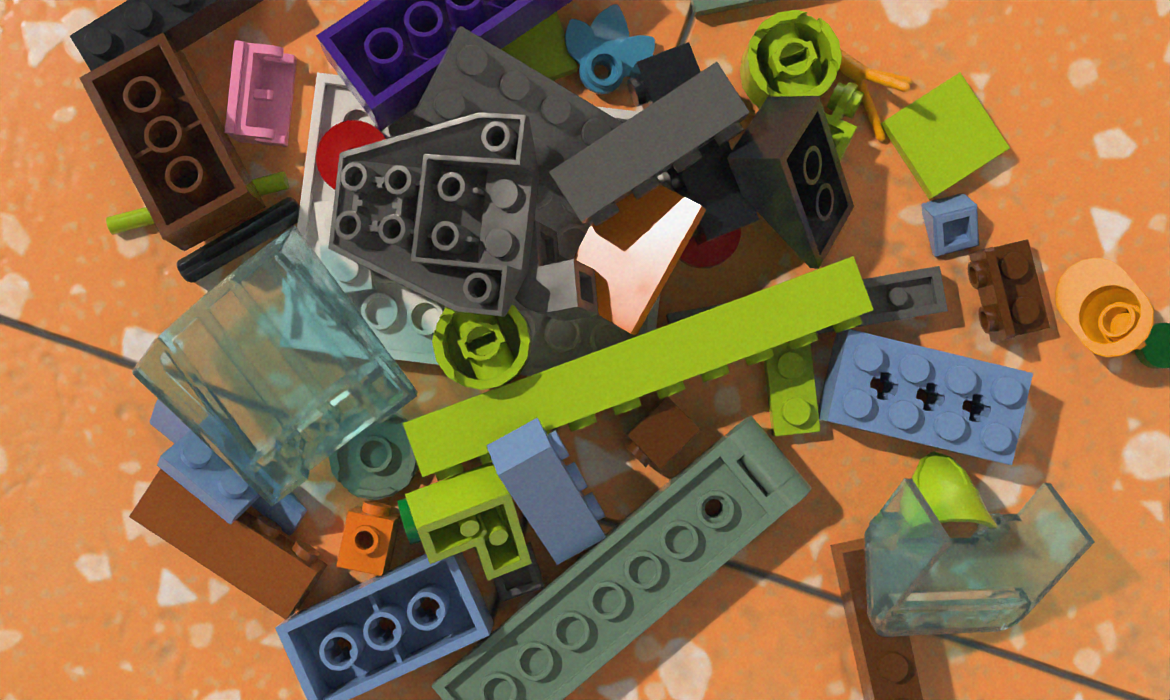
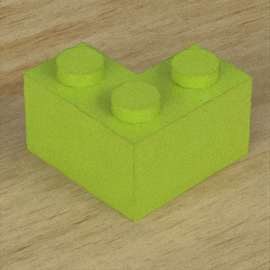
M493 462L405 494L430 564L474 548L487 581L532 564L511 494L499 478Z

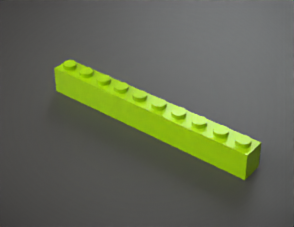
M854 256L404 422L403 426L422 477L435 473L437 480L440 481L464 472L462 463L480 457L482 465L492 462L487 445L536 418L539 419L547 434L551 433L550 430L565 424L569 425L572 432L596 423L595 413L612 407L614 414L618 415L640 407L639 397L657 391L658 397L661 399L686 389L683 381L697 375H701L703 382L730 373L727 364L745 358L747 366L772 358L774 354L771 348L789 342L791 349H796L818 340L816 331L833 325L835 333H839L861 325L863 323L860 315L874 309Z

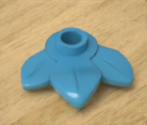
M617 4L599 13L591 26L580 20L571 19L565 33L566 49L568 54L580 65L579 75L582 83L588 90L597 94H608L616 90L624 77H630L629 73L635 63L653 56L655 49L654 37L645 35L629 37L626 20ZM594 66H605L608 70V78H598L594 73Z

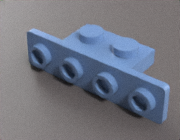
M163 395L156 401L150 418V424L174 443L160 456L157 463L159 468L230 525L252 506L263 516L276 522L287 535L291 536L297 530L307 513V509L292 492L283 490L268 478L256 463L247 461L232 449L224 437L218 433L211 432L196 420L187 407L175 403L167 395Z

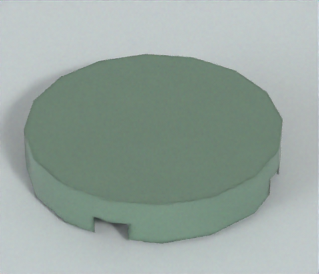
M372 408L355 412L343 421L331 437L328 453L331 470L337 481L341 482L353 495L372 500L393 496L408 486L419 470L403 423L408 420L392 410Z

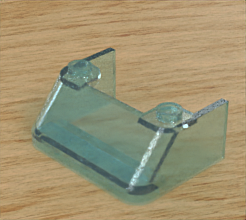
M904 478L880 512L870 521L869 527L864 534L867 616L876 633L882 637L998 632L1006 630L1022 621L1095 541L1051 483H1043L1018 514H990L998 527L990 529L983 524H978L977 530L970 538H950L914 481Z

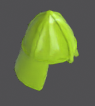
M933 451L920 459L907 485L906 498L903 501L902 525L897 541L902 550L911 554L928 556L934 551L937 524L972 522L983 524L990 529L998 527L988 513L980 497L979 490L974 487L966 470L951 456Z

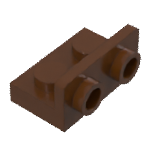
M1028 239L969 253L971 262L968 263V277L973 288L978 289L982 305L978 311L979 321L983 331L987 334L989 333L990 341L1015 338L1018 335L1050 328Z

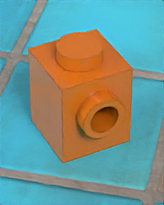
M363 501L362 507L356 506L349 510L336 567L383 576L391 566L401 515L390 513L391 506L373 501Z

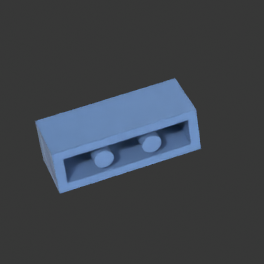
M536 418L487 445L499 478L557 565L606 538L598 520L605 517V514L593 492L584 496L581 491L588 486L576 463L573 462L566 466L563 459L569 457V453L556 430L547 434L539 419Z

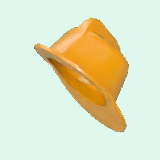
M1097 257L1083 259L1070 266L1064 272L1055 290L1056 306L1062 318L1085 347L1096 355L1110 358L1124 356L1146 346L1145 340L1148 338L1154 325V309L1149 298L1124 269L1113 261Z

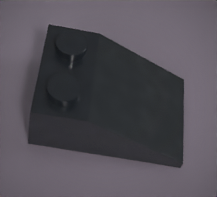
M820 96L767 97L728 155L729 167L735 176L742 196L810 268L819 269L853 210L854 204Z

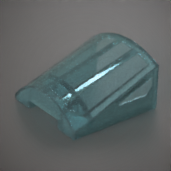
M295 225L247 259L171 323L153 340L132 370L133 375L270 506H274L308 479L310 470L374 421H377L379 424L383 423L417 397L418 392Z

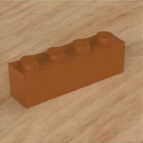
M162 469L158 471L129 516L285 620L299 610L327 567L326 563L318 559L320 557L318 550L300 540H297L295 543L280 534L282 528L276 522L265 516L258 515L256 518L245 511L230 525Z

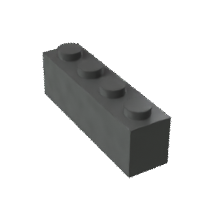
M715 62L549 171L581 223L584 225L592 220L594 225L598 226L620 211L616 203L632 193L636 200L660 186L661 182L657 177L674 166L677 173H680L700 160L702 155L699 149L714 139L721 146L744 130L740 122L745 120L749 110L719 63Z

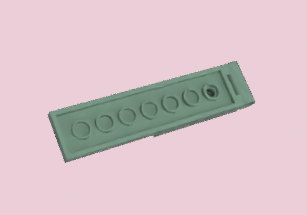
M752 416L747 417L605 534V539L592 545L577 558V562L433 682L431 687L442 700H563L779 517L807 496L812 487ZM712 499L719 500V511L713 515L707 514L705 512L706 503Z

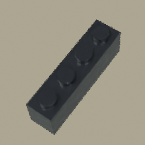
M127 0L71 34L70 38L90 71L161 33H164L180 50H183L263 0Z
M690 43L682 44L635 63L629 73L631 79L627 80L628 90L635 106L642 105L644 110L701 72ZM714 139L699 149L702 158L690 167L677 173L673 166L662 173L668 189L706 209L692 235L697 246L759 220L756 210L742 196L735 176L730 170L727 157L732 149L729 142L719 146Z

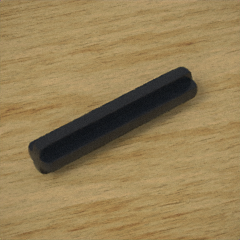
M292 197L283 199L178 260L176 263L178 271L187 282L195 283L298 223L299 204Z

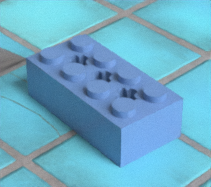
M848 329L835 335L818 408L819 420L992 462L1012 465L1033 373ZM872 379H880V382L884 384L882 393L877 395V390L870 388ZM918 390H925V393H927L926 404L922 400L916 399ZM964 401H969L971 404L970 413L963 410Z
M461 552L432 564L429 563L426 554L421 555L387 571L383 576L373 577L293 614L276 626L275 629L307 700H350L489 636L494 621ZM426 597H430L431 600L434 599L438 602L439 607L436 614L432 613L431 608L426 611L422 608L421 604ZM384 617L388 620L391 619L396 625L393 633H391L389 627L385 630L380 627L379 622ZM341 637L351 643L352 649L350 651L348 647L343 649L339 647L337 641Z

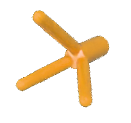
M840 49L842 60L839 71L852 79L858 85V91L864 93L862 103L877 140L883 141L886 135L865 80L907 92L912 84V79L894 73L870 69Z

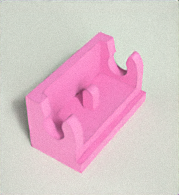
M234 41L225 133L236 141L288 147L297 58L295 55L283 53L284 48L274 45Z

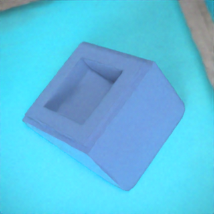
M957 194L925 202L921 205L931 250L935 257L979 246L977 204L968 196Z

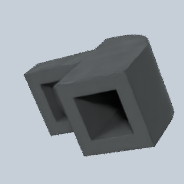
M534 220L529 270L515 300L531 311L556 320L569 321L599 315L595 270L575 259L560 262L557 231Z

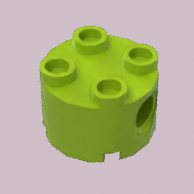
M790 10L778 12L760 24L742 55L740 66L742 88L758 109L761 108L767 97L820 96L821 99L836 79L842 60L839 39L828 23L821 18L816 20L811 16H807L808 12Z
M513 304L505 317L457 312L448 307L444 309L439 317L440 319L436 325V330H434L432 340L436 361L447 377L464 387L486 390L504 386L519 376L530 360L532 338L529 324Z

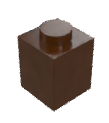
M667 396L661 398L626 433L633 441L626 448L645 467L653 461L661 469L700 429Z

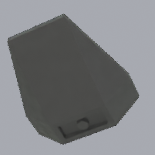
M478 112L341 152L339 155L328 249L454 311L505 317L528 274L540 175L529 117L521 114Z

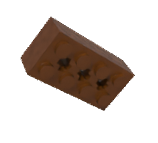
M164 33L79 77L162 239L185 252L266 207L230 138L225 133L223 125L185 54Z

